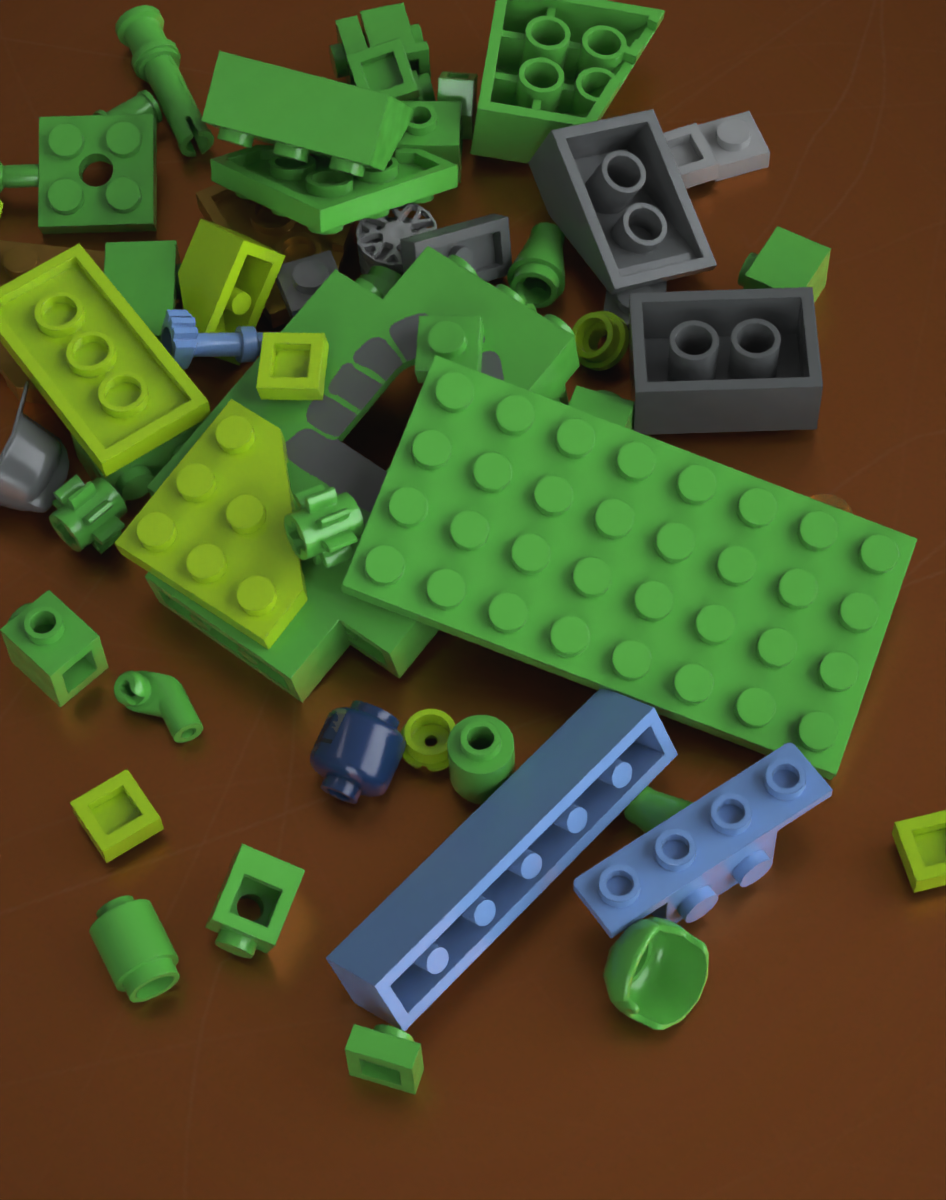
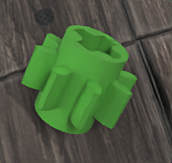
M76 474L53 492L56 499L52 503L57 510L49 516V520L57 534L73 550L80 552L92 544L102 554L122 534L121 530L125 527V524L120 518L128 512L127 506L116 489L105 479L96 477L94 480L84 484Z
M323 484L294 494L298 508L292 510V513L284 517V527L288 541L295 554L303 561L313 558L315 565L323 563L326 569L352 559L354 552L351 544L358 542L357 539L361 538L365 529L361 511L354 498L347 492L337 495L334 487L325 489Z

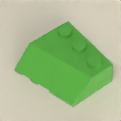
M496 0L470 154L527 164L551 130L601 120L662 22L665 10L608 0Z
M219 51L201 121L219 128L217 137L219 140L247 148H252L254 140L274 145L273 154L307 163L309 154L330 158L329 169L363 178L365 168L379 171L385 170L411 122L414 109L386 93Z

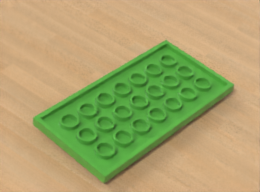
M435 355L341 585V592L597 691L599 689H606L654 707L657 714L761 754L769 755L784 744L793 743L822 777L832 780L837 775L917 538Z

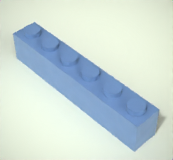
M599 689L326 957V960L354 1003L392 1026L406 1031L678 755L655 708L606 689Z

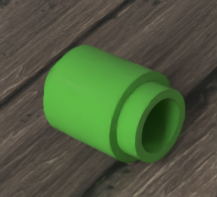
M489 715L470 716L461 720L453 727L447 741L451 784L461 797L472 803L482 805L515 772L513 734L504 722Z
M125 895L107 902L97 911L96 916L98 919L91 925L89 933L118 991L126 992L131 1002H143L163 994L178 982L180 974L176 965L179 957L149 900H134L133 896Z

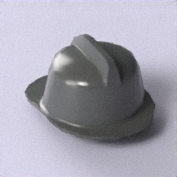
M27 380L11 436L0 454V506L21 511L46 512L52 507V501L56 499L53 492L66 481L70 463L67 450L60 438L23 413L30 383Z

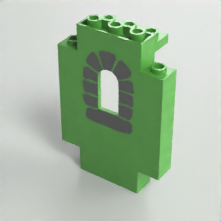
M429 246L425 248L385 296L367 280L357 278L356 281H353L335 269L281 331L290 333H325L329 343L323 400H261L256 389L259 356L150 482L147 489L152 497L227 403L233 399L281 429L286 442L287 467L293 498L294 494L323 484L325 489L334 487L337 495L347 492L354 498L361 511L364 526H366L389 468L385 471L342 441L395 378L406 368L415 365L419 316L481 315L484 324L481 372L565 405L569 404L565 386L566 382L580 366L574 332L557 316L552 314L542 316L527 307L523 299L508 286L498 284L495 287L478 277L472 266L459 256L451 254L447 258ZM294 498L295 509H297L298 506H297L296 501H295V498ZM360 538L357 539L358 542L351 544L354 553L356 551ZM313 558L301 560L308 600L269 650L149 572L145 575L159 603L302 703L350 645L400 679L439 631L431 626L342 593L341 585L352 559L326 569L323 563L315 565Z

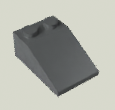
M654 109L551 130L528 162L549 216L610 294L711 271L717 266Z

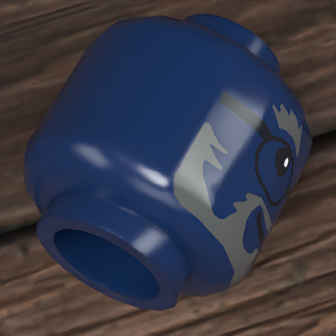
M352 701L350 708L340 707L333 709L328 714L310 754L312 768L324 778L320 788L329 795L352 804L357 803L360 795L368 797L383 795L387 791L405 752V738L397 730L400 721L387 711L363 701Z

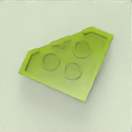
M231 399L114 542L120 554L268 650L308 600L301 559L293 551L284 527V517L292 513L295 505L290 488L286 442L281 429Z

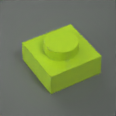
M263 332L256 385L261 400H323L329 343L325 333Z
M128 769L70 802L75 817L106 863L164 830L161 817Z
M946 810L895 822L892 836L913 893L945 886Z

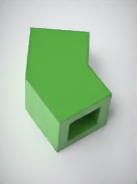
M443 71L438 77L437 101H461L463 139L472 140L477 114L478 74Z

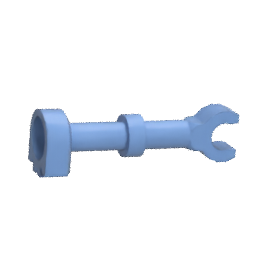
M186 309L167 310L161 329L160 342L182 369H188L193 357H235L238 363L255 362L257 356H260L263 332H257L254 326H238L235 332L198 333V329L195 327V317Z

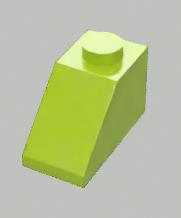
M200 218L178 271L183 309H186L195 317V327H197L198 333L235 332L238 326H254L256 328L286 255L242 233ZM214 357L239 366L241 364L236 361L235 357Z

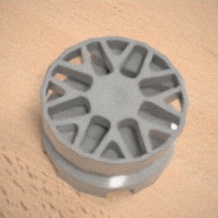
M409 203L391 209L395 217H388L387 215L377 219H361L356 229L361 274H368L372 266H383L403 275L400 239L437 229V223L430 212L418 204ZM411 211H416L413 219L407 218Z

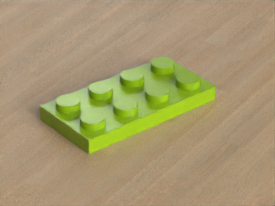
M80 243L0 287L1 344L105 477L205 420L211 413L209 401Z

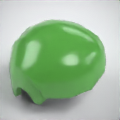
M649 917L648 919L638 920L628 926L609 949L603 978L611 1003L629 1018L651 1029L665 1030L682 1021L699 1001L708 978L709 951L704 942L668 919Z

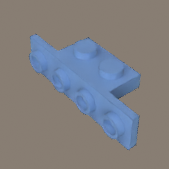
M786 743L576 877L573 884L574 892L611 939L650 913L654 917L668 919L674 923L682 919L687 923L696 921L714 907L720 894L737 883L741 887H746L764 876L773 864L778 830L831 797L833 789L793 743Z

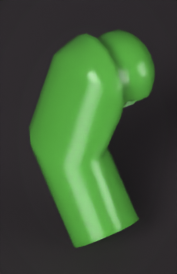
M132 670L120 674L116 679L114 695L118 702L134 712L162 717L176 743L189 742L202 733L204 729L203 724L185 689L176 678L155 672Z

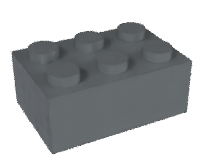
M813 287L629 293L628 350L631 400L634 401V431L644 435L817 429L823 381Z

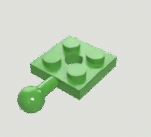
M154 114L39 117V164L3 165L0 162V193L5 187H38V228L42 234L157 231V121ZM102 161L109 163L113 167L112 177L104 185L95 187L83 182V173L90 164Z

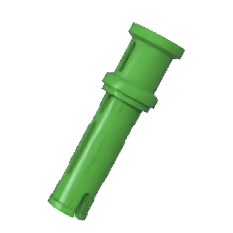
M136 6L127 10L119 17L115 24L116 35L122 44L129 47L133 55L131 66L136 76L149 82L178 142L181 153L188 157L196 156V151L190 141L194 137L201 154H203L213 145L214 136L206 123L201 121L202 115L179 70L181 54L176 44L167 39L163 32L164 19L160 11L154 6Z

